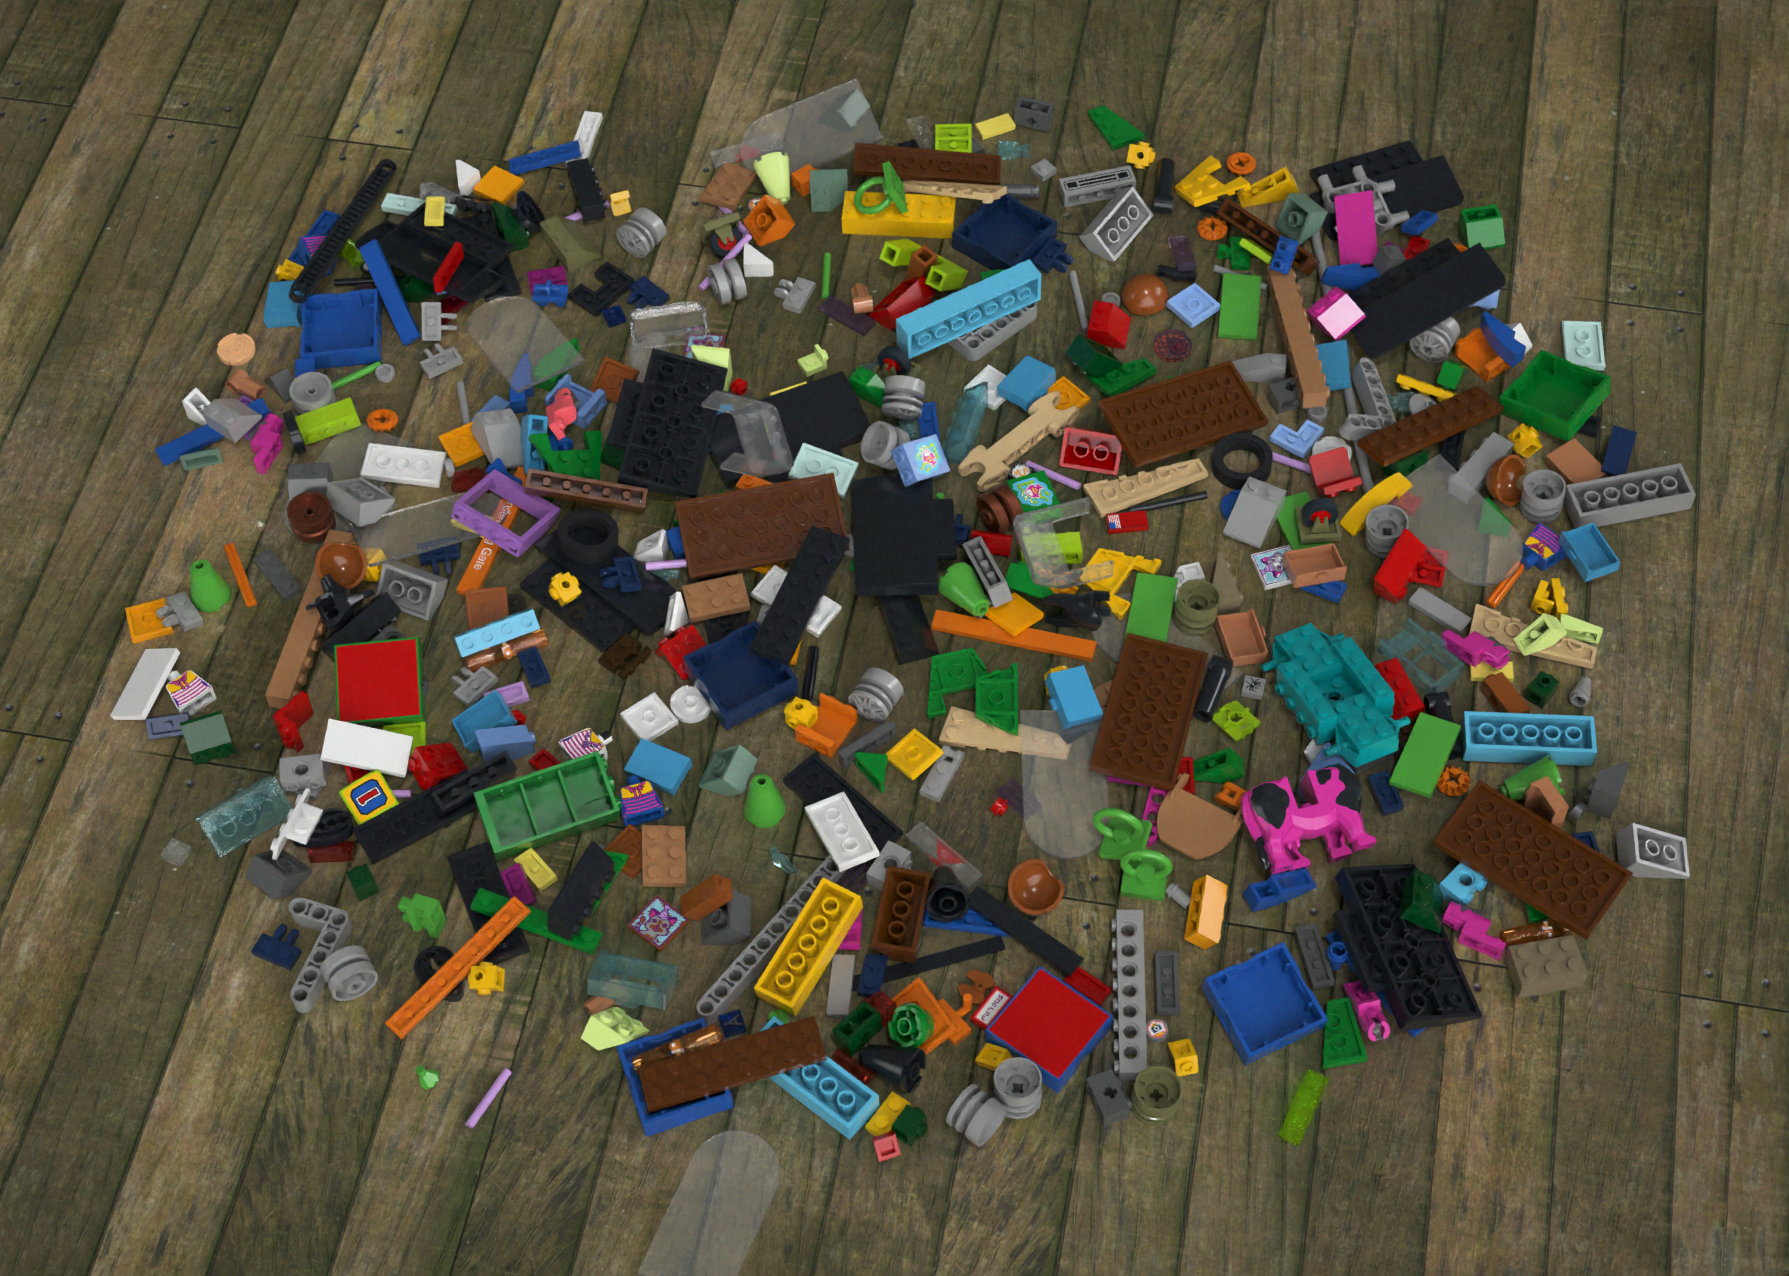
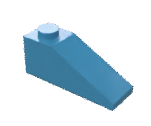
M528 414L521 419L520 437L525 474H527L528 468L545 471V460L539 457L537 448L529 442L528 438L530 434L547 433L548 416Z

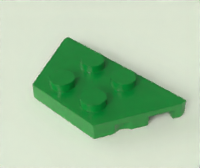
M1017 663L1011 664V667L1000 671L998 669L989 675L977 677L975 680V718L1014 736H1018Z

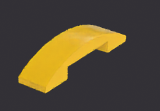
M1400 472L1389 476L1353 505L1339 522L1340 526L1354 537L1365 528L1367 515L1372 509L1388 504L1395 497L1399 499L1413 487V484Z

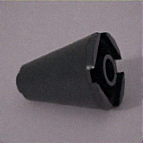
M941 866L935 869L925 902L929 915L938 922L944 923L952 922L951 920L956 918H963L970 906V898L967 891L950 867Z
M869 1044L862 1049L860 1054V1060H862L864 1067L902 1092L912 1093L921 1082L922 1076H919L921 1068L925 1069L926 1054L925 1051L919 1048Z

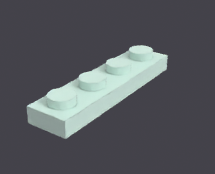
M387 193L381 208L384 212L409 216L426 200ZM445 203V212L455 216L458 210L457 205Z

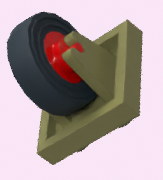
M738 212L734 214L727 213L717 220L710 219L703 225L700 239L703 244L710 242L712 252L720 259H723L743 238L738 231L741 219Z
M887 346L878 354V364L872 372L876 373L885 384V379L888 376L903 375L915 378L921 371V365L910 361L901 350Z
M1318 498L1307 502L1304 506H1295V516L1301 544L1341 541L1342 534L1338 519V506L1333 500Z

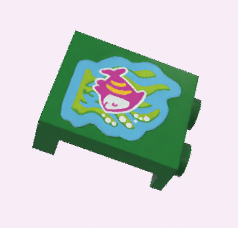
M1044 470L1007 481L1006 486L1016 495L1023 510L1024 519L1022 527L1024 529L1035 527L1045 522H1052L1061 517V504Z

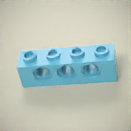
M528 608L454 635L453 639L459 655L465 657L538 630L540 626L534 610Z
M1460 863L1440 883L1439 888L1443 899L1449 904L1453 901L1467 906L1474 898L1473 894L1477 890L1481 892L1485 888L1488 879Z

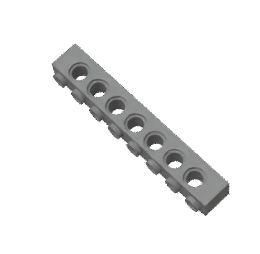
M1116 910V918L1111 919V931H1116V938H1112V951H1116V958H1112V971H1116L1117 977L1112 980V990L1117 991V998H1113V1012H1117V1018H1113V1032H1118V1039H1114V1053H1118V1060H1114V1074H1118L1121 1082H1135L1139 1073L1147 1068L1143 910ZM1129 933L1132 936H1124L1123 934ZM1124 953H1130L1132 956H1125ZM1124 973H1131L1133 976H1125ZM1125 993H1131V994H1133L1134 996L1127 997V996H1125L1124 994H1125ZM1126 1013H1131V1014H1133L1134 1016H1133V1017H1127V1016H1125L1124 1014H1126ZM1125 1034H1133L1135 1037L1128 1038ZM1131 1054L1134 1055L1135 1058L1129 1059L1125 1057V1055Z

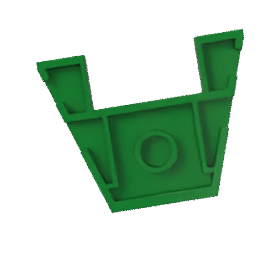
M602 430L585 431L583 438L587 449L552 451L547 433L530 434L529 442L535 445L538 450L537 454L545 460L549 472L600 480Z
M973 648L932 656L927 710L928 719L946 715L942 695L974 689L977 677L989 675L987 667Z

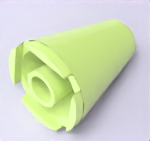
M774 152L761 156L762 160L757 162V159L754 160V170L767 194L779 199L783 205H786L787 201L790 200L788 154L785 153L784 156L781 152Z

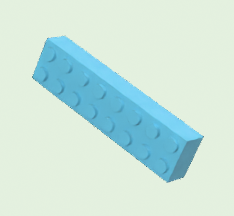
M1029 259L940 300H936L929 305L918 308L907 315L901 316L896 319L897 346L909 359H912L1041 300V273Z

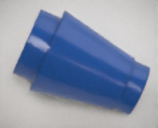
M1334 942L1327 948L1330 968L1333 970L1341 969L1349 957L1344 943Z

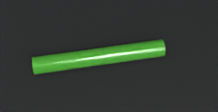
M824 253L821 297L823 300L829 299L830 253Z
M380 361L332 382L333 391L374 372L381 365Z

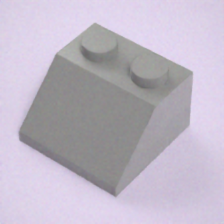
M235 398L214 399L201 412L209 427L234 443L262 418L261 414Z

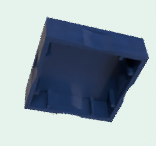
M1005 194L1000 199L993 200V203H982L980 208L952 233V248L990 270L1002 269L1003 271L1029 259L1032 262L1050 237L1054 239L1057 237V221L1037 210L1026 207L1019 200Z
M756 620L731 632L725 638L708 644L683 657L685 672L725 730L799 693L798 679L789 666L749 653V647L760 628Z

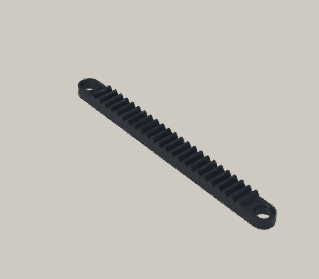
M383 159L378 163L291 285L288 294L291 301L297 304L305 303L310 295L314 293L315 288L321 283L325 274H327L335 260L340 256L341 251L347 246L354 233L359 229L360 224L363 223V220L366 219L373 206L378 202L379 197L387 189L397 170L395 162ZM383 167H389L392 171H386ZM294 291H301L304 295L298 296Z

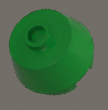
M905 1003L894 1009L895 1013L892 1021L888 1022V1029L892 1040H896L901 1047L917 1048L932 1036L934 1020L929 1011L913 1003Z

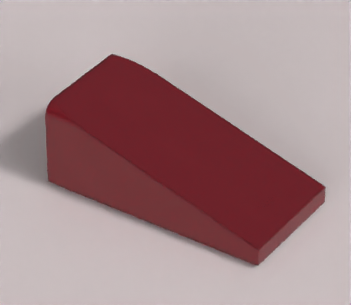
M451 294L439 301L442 303V313L457 314L468 303ZM442 318V325L447 324L451 319Z

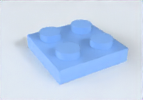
M1196 283L1184 289L1166 303V306L1191 328L1218 312L1221 306Z

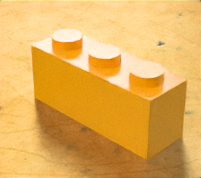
M1209 875L1193 881L1184 935L1185 940L1204 950L1219 943L1228 885Z

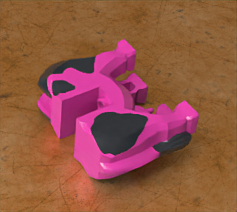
M1339 763L1306 772L1299 783L1306 804L1299 806V809L1287 777L1262 783L1242 795L1241 810L1244 821L1256 844L1258 862L1265 870L1270 869L1271 875L1284 871L1308 869L1311 866L1310 860L1298 852L1300 840L1323 837L1326 851L1329 853V863L1345 860L1351 856L1352 850L1345 844V835L1348 842L1352 844L1354 852L1374 847L1377 843L1376 838L1369 835L1364 829L1361 815V783L1353 772Z

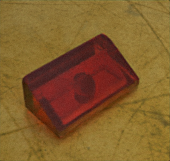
M344 841L331 846L310 848L308 851L310 863L354 861L355 841Z
M836 1049L830 1058L866 1086L877 1075L864 1067L855 1057H850L841 1049Z

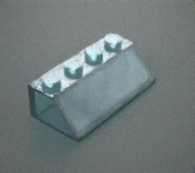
M985 381L966 389L963 397H959L958 411H954L952 417L953 425L948 427L947 441H943L941 446L949 463L960 465L974 447L988 408V382Z
M269 774L194 819L219 858L287 819L288 813L293 807L276 778Z

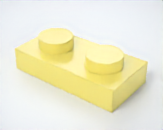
M529 848L513 859L515 864L518 862L522 864L528 880L539 892H542L558 880L554 872L532 848Z

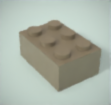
M1574 935L1508 946L1504 958L1518 998L1583 987L1588 975Z

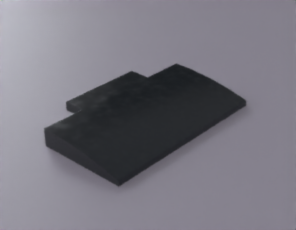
M653 348L644 382L640 383L624 378L606 446L625 451L617 480L618 484L647 488L648 491L675 496L697 497L728 368Z
M841 371L718 414L709 450L727 489L735 487L745 472L758 478L765 476L770 483H779L792 480L788 478V474L803 443L843 457L840 449L861 442L871 424L844 372Z
M900 473L853 480L852 511L855 596L938 595L937 560H957L953 499H933L932 478L916 482L907 487L904 486Z
M1416 865L1342 867L1336 874L1335 879L1348 910H1336L1332 916L1364 992H1384L1400 1031L1437 1027L1480 1019L1483 1015L1443 926L1441 932L1437 933L1399 917L1402 883L1414 869L1417 870Z

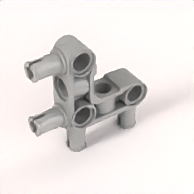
M1362 165L1352 169L1356 180L1355 183L1333 188L1327 174L1320 176L1317 180L1323 192V208L1328 213L1336 212L1335 202L1331 201H1335L1334 196L1372 190L1377 235H1383L1387 230L1392 229L1394 225L1405 223L1409 220V214L1406 210L1391 214L1383 199V193L1394 191V181L1391 179L1380 183L1374 182L1367 178Z

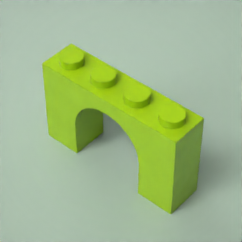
M909 239L886 241L879 259L894 267L909 265L912 254L921 246ZM937 255L936 265L931 267L925 283L939 291L962 288L968 271Z

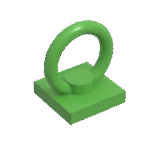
M889 161L882 164L884 177L868 179L859 186L855 193L854 204L861 213H879L886 209L892 201H894L901 214L908 211L904 185ZM882 184L886 198L876 206H864L861 202L864 192L873 185Z
M1116 808L1099 809L1092 817L1094 827L1104 835L1098 853L1101 859L1120 860L1128 851L1145 849L1152 829L1150 820H1138L1132 814ZM1103 817H1116L1110 818L1107 826L1101 821ZM1135 858L1130 861H1141L1142 858Z
M1135 849L1126 852L1120 859V866L1123 869L1120 896L1164 902L1167 876L1173 869L1171 860L1166 855L1149 849ZM1135 858H1142L1141 861H1130Z

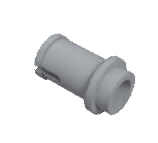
M1172 883L1165 892L1168 895L1167 897L1174 899L1185 910L1188 909L1191 896L1179 888V884Z

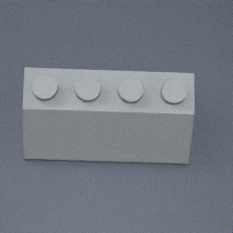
M1133 186L1120 190L1079 238L1090 252L1110 262H1115L1153 217V213Z

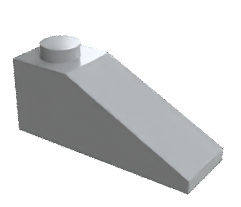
M1265 353L1232 361L1244 381L1272 384L1284 380L1286 370V355Z

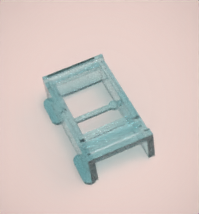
M1410 617L1406 620L1404 630L1390 641L1386 638H1381L1379 641L1378 652L1381 655L1384 654L1389 660L1397 657L1406 674L1429 694L1442 692L1462 676L1465 665L1446 649L1447 643L1433 631L1427 633ZM1418 644L1425 651H1421L1419 656L1410 661L1404 654ZM1427 653L1449 670L1437 682L1414 664L1422 657H1425Z
M601 950L588 975L587 994L614 999V1003L620 1006L637 1008L639 1004L665 1010L678 985L679 965L675 964L673 967V965L619 954L614 955L613 953L608 954L606 950ZM612 975L623 976L622 979L612 978ZM628 976L653 980L659 983L660 986L628 981Z

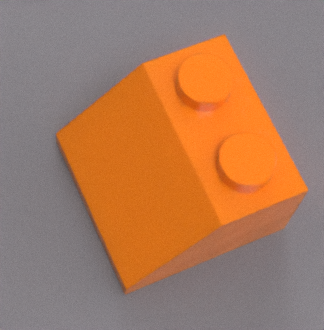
M766 194L743 220V223L760 247L784 238L795 225L782 202Z

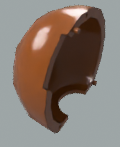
M1143 273L1131 277L1126 282L1120 299L1122 304L1132 314L1146 316L1163 310L1169 300V293L1165 283L1159 277Z
M1516 454L1501 456L1488 469L1486 487L1490 496L1500 504L1514 506L1521 500L1522 490L1518 488L1517 480L1521 475H1525V469L1527 468L1521 457Z
M326 542L318 551L315 560L316 572L320 580L325 575L330 574L348 590L357 586L363 580L368 568L367 556L362 547L350 543Z
M1041 859L1026 860L1017 865L1010 874L1008 881V893L1013 904L1020 911L1030 915H1042L1053 910L1062 900L1065 886L1050 872L1047 865Z

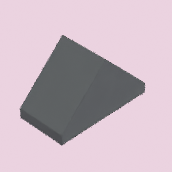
M287 368L279 369L264 379L267 385L285 404L291 401L289 388L294 379Z

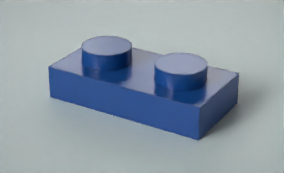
M1422 210L1403 223L1401 231L1413 236L1419 235L1438 221V213Z
M1333 581L1301 587V590L1339 604L1347 589V584Z

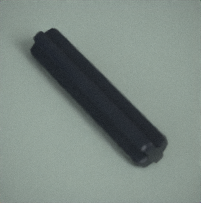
M812 645L808 647L802 699L808 701L813 700L819 659V647Z

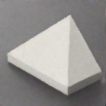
M675 592L670 596L663 634L665 636L670 635L690 622L681 592Z

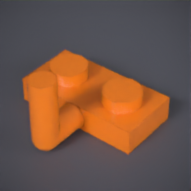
M969 993L964 994L963 1006L956 1011L943 998L938 1001L958 1028L948 1038L954 1046L972 1033V1029L962 1019L963 1016L972 1010V995Z

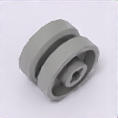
M735 258L724 260L722 266L719 263H715L707 267L711 288L720 305L730 303L732 296L736 300L747 297L745 280Z
M320 372L303 373L294 379L289 388L291 400L298 416L337 402L331 380Z
M883 421L874 422L866 430L861 442L863 459L866 462L888 470L898 469L891 450L901 444L910 442L909 434L906 430L892 426L889 423Z
M354 945L339 949L329 955L320 967L324 981L328 983V989L332 997L337 1001L353 1000L364 995L375 986L378 980V973L374 965L370 963V958L362 946Z

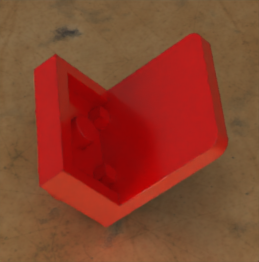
M1345 447L1332 449L1308 458L1318 495H1326L1327 498L1337 496L1338 491L1345 490V493L1357 490L1356 486L1362 484L1361 477H1354Z
M693 624L687 628L683 625L674 631L676 636L671 639L668 637L657 643L659 647L654 650L658 657L664 655L681 680L689 678L684 669L683 657L707 645Z
M301 691L293 696L290 702L277 710L275 715L272 716L283 745L288 749L292 748L297 753L304 748L298 728L314 714L308 694L305 691Z
M451 743L415 747L408 761V768L423 791L437 785L440 779L450 778L468 769Z

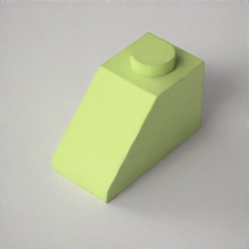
M1544 613L1513 640L1522 654L1527 656L1553 646L1567 632L1557 617Z

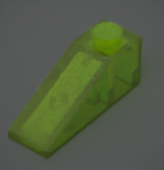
M1308 1069L1278 1134L1279 1138L1298 1147L1300 1146L1327 1091L1330 1078Z

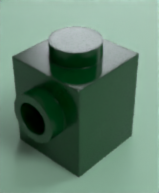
M1540 671L1528 686L1524 699L1543 709L1556 693L1559 681L1552 675Z
M367 863L356 866L346 872L359 902L379 893Z
M908 1104L892 1124V1131L896 1134V1138L911 1147L918 1137L922 1138L928 1128L925 1113L920 1108H913Z

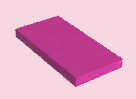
M1372 190L1334 196L1340 265L1359 263L1361 267L1373 265L1372 262L1378 253Z

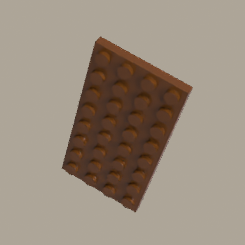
M1231 360L1099 400L1097 404L1134 468L1218 442L1223 437L1232 433H1246L1265 427L1269 422Z
M834 473L675 502L690 580L794 561L812 526L847 537Z
M1127 633L1089 770L1172 791L1176 782L1208 653Z
M1480 780L1432 844L1585 940L1589 938L1633 874L1631 871Z

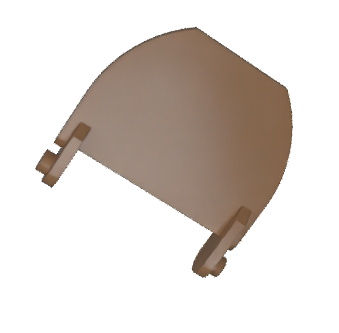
M1180 773L1176 779L1178 783L1174 785L1172 791L1168 792L1159 808L1157 815L1158 836L1160 842L1194 860L1207 858L1221 851L1232 841L1244 822L1242 810L1240 808L1236 816L1183 790L1189 780V774Z

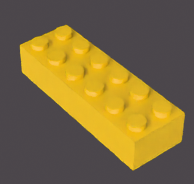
M845 191L842 211V234L952 239V233L955 228L956 197L905 194L908 207L907 212L901 214L894 201H892L886 209L879 213L864 214L855 207L854 196L856 191ZM864 192L861 202L867 207L876 206L886 198V195L880 192Z
M822 878L756 983L754 990L757 998L778 1009H783L786 1013L796 1018L863 909L861 896Z

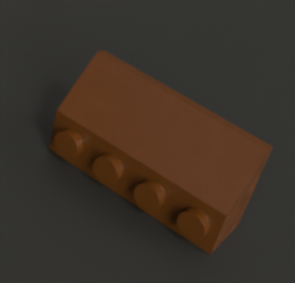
M893 866L887 867L871 942L872 948L892 960L915 964L926 911L925 902L931 882V873Z

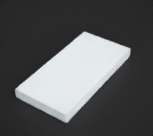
M369 443L360 475L362 478L439 488L444 471V459H447V452Z
M774 565L751 592V597L766 606H771L787 572ZM823 595L806 631L819 638L841 611L842 606Z
M177 648L145 649L110 715L114 720L146 719L180 654Z
M329 719L320 760L370 771L379 769L380 773L405 778L413 737Z
M844 791L805 807L808 818L839 872L880 856L878 848Z

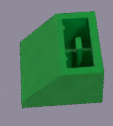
M1497 204L1460 210L1457 226L1468 249L1479 242L1485 250L1505 247L1503 218Z

